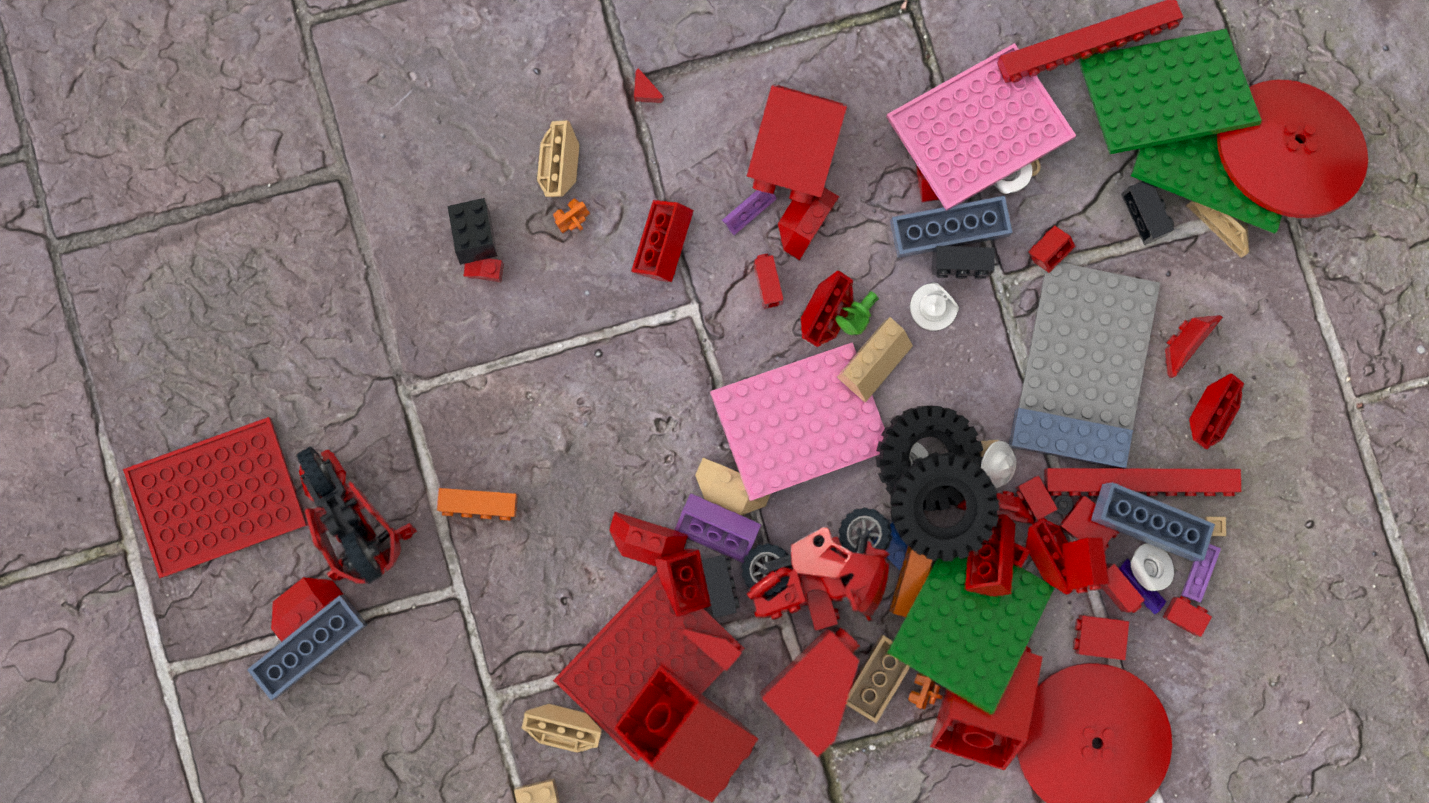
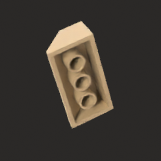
M891 317L886 319L839 373L837 378L860 399L866 402L913 347L905 330Z

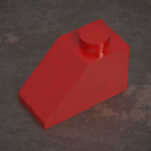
M490 258L465 264L463 277L501 282L504 263L502 260Z

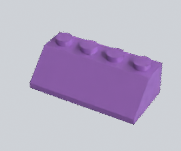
M690 493L675 531L688 534V539L744 563L745 560L743 559L749 554L761 524Z

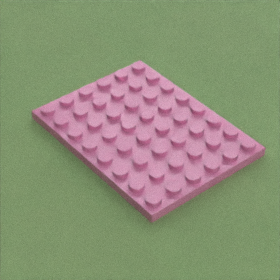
M1015 43L886 115V118L946 211L1076 137V134L1037 76H1026L1016 83H1012V81L1005 83L997 62L1001 55L1019 50Z
M853 342L710 392L750 501L880 455V452L876 450L878 441L882 442L884 438L881 434L885 428L873 396L864 402L837 378L839 373L856 355Z

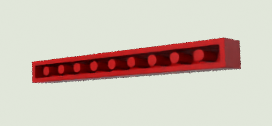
M1165 0L1001 55L997 65L1005 83L1011 81L1016 83L1022 80L1023 77H1034L1041 71L1054 70L1061 64L1069 65L1076 59H1087L1097 52L1100 54L1105 53L1112 47L1116 46L1119 48L1130 41H1140L1147 35L1155 36L1161 33L1162 30H1173L1179 26L1184 16L1176 0Z
M1046 468L1044 469V486L1050 492V496H1062V492H1069V496H1081V492H1088V496H1099L1102 484L1112 482L1137 493L1146 492V496H1158V492L1165 493V496H1177V493H1185V496H1197V493H1204V496H1216V493H1223V496H1235V493L1241 492V469Z

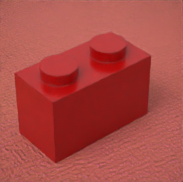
M1054 226L1050 231L1046 232L1037 244L1033 245L1028 253L1035 264L1050 273L1076 246L1070 235Z
M1039 475L1015 487L1017 490L1015 492L1016 496L1024 502L1034 521H1038L1040 518L1057 510Z
M819 589L810 591L807 594L808 608L814 630L837 625V620L840 619L837 608H833L832 601L834 600L828 595L827 591Z
M1180 596V598L1173 597L1163 618L1197 637H1202L1212 616L1207 614L1208 610L1199 605L1197 607L1190 604L1191 601L1183 596Z

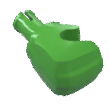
M869 291L861 303L854 301L851 307H843L842 309L848 312L847 317L844 318L839 315L835 317L840 328L848 335L862 334L870 321L871 314L869 310L879 300V297L874 292Z

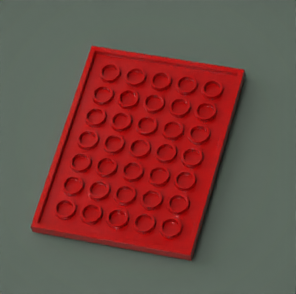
M271 417L123 469L159 578L167 577L308 526Z
M658 571L553 680L636 762L641 757L613 729L658 667L662 666L701 694L725 670L686 637L682 630L688 628L724 637L729 641L733 638L740 644L704 608L676 617L659 579ZM741 645L740 650L742 652L745 648Z

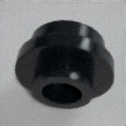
M1062 495L1054 500L1057 513L1068 514L1071 512L1073 501L1070 497ZM1062 501H1065L1067 503L1066 508L1061 507L1060 504Z

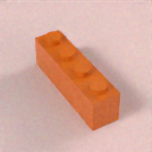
M439 488L437 511L442 512V516H453V513H461V517L472 518L473 514H478L481 519H492V516H500L499 520L511 521V517H516L518 494Z
M909 545L889 609L893 614L904 617L907 616L932 569V559L926 558L923 554H917Z

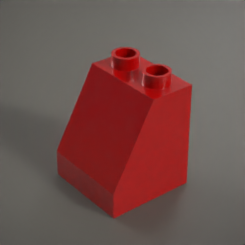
M771 85L746 176L754 179L752 188L774 194L776 185L791 189L789 199L805 204H811L813 196L821 197L847 104L780 85Z
M826 628L759 692L763 701L816 757L822 754L835 741L859 660L853 653L860 645L842 628L834 634Z
M1026 646L992 715L946 688L934 726L930 747L1005 771L1027 741L1043 657L1033 654L1032 650Z
M662 666L658 667L613 729L652 769L711 803L727 787L734 772L742 761L749 757L753 746L759 740L739 720Z

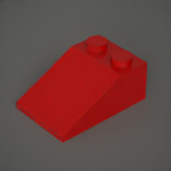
M687 548L655 559L659 579L676 617L711 606L700 551L698 549Z
M688 628L682 630L686 637L726 671L742 653L740 650L741 645L733 638L729 641L724 637Z

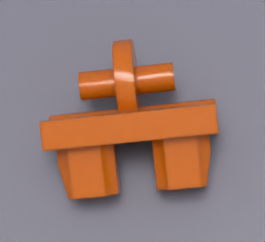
M575 198L568 203L571 210L567 213H564L562 209L553 213L556 220L554 222L562 233L568 229L572 231L576 227L580 231L583 230L581 224L586 221L585 217L590 214L585 204Z
M917 673L914 683L923 686L921 693L911 691L908 700L916 704L917 708L925 710L928 701L934 705L936 698L942 700L943 696L938 694L940 686H934V680Z

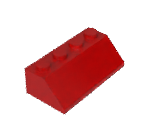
M653 200L631 272L659 281L672 282L694 210L678 202Z
M1006 514L997 515L999 517L996 527L993 526V534L988 541L984 540L982 543L983 547L976 552L973 550L968 553L965 590L993 597L1011 594L1016 524Z

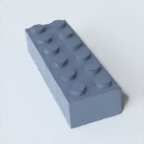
M1005 196L958 204L947 211L943 207L896 216L890 220L897 258L932 252L936 246H964L1009 237L1013 233Z
M1017 408L1014 413L1009 447L1112 468H1126L1133 430Z
M1113 482L1102 484L1091 519L1093 522L1190 561H1204L1215 524Z
M339 595L247 670L270 700L277 699L368 626V624L346 596Z

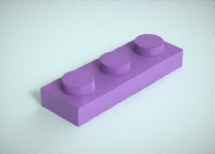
M756 190L722 221L729 231L735 235L777 198L774 194Z
M1209 544L1204 561L1193 562L1181 596L1201 603L1221 548Z

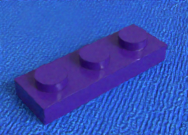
M1128 558L1124 560L1118 569L1143 597L1145 606L1155 615L1163 608L1167 601L1158 591L1145 589L1135 578L1131 569V561Z

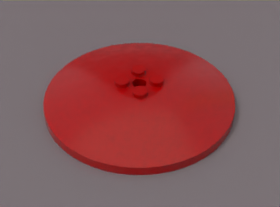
M1269 80L1250 86L1249 89L1262 120L1261 124L1217 133L1220 159L1232 182L1245 196L1259 206L1288 217L1314 218L1330 214L1342 208L1359 191L1368 168L1366 141L1354 117L1334 97L1306 83L1292 80ZM1295 137L1300 138L1303 141V143H1298V141L1295 140Z
M1076 664L1058 670L1037 686L1028 738L1017 753V757L1028 784L1046 803H1145L1160 787L1169 768L1172 754L1171 726L1159 698L1146 683L1135 675L1107 664ZM1098 737L1102 740L1100 748L1092 746L1094 738Z

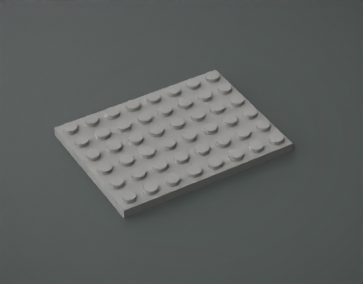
M1061 262L1050 273L1045 271L1018 408L1133 430L1160 283Z

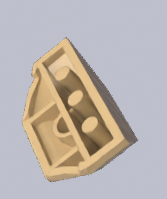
M567 120L553 121L540 143L537 181L545 197H563L576 182L579 142L570 122Z
M1190 201L1186 205L1239 257L1242 258L1249 253L1248 225L1244 221L1194 201Z
M705 458L702 459L695 475L705 500L741 516L765 507L771 495L769 494L750 501L739 472Z
M546 704L525 711L522 729L527 731L537 742L573 752L597 748L602 731L587 713L552 704Z

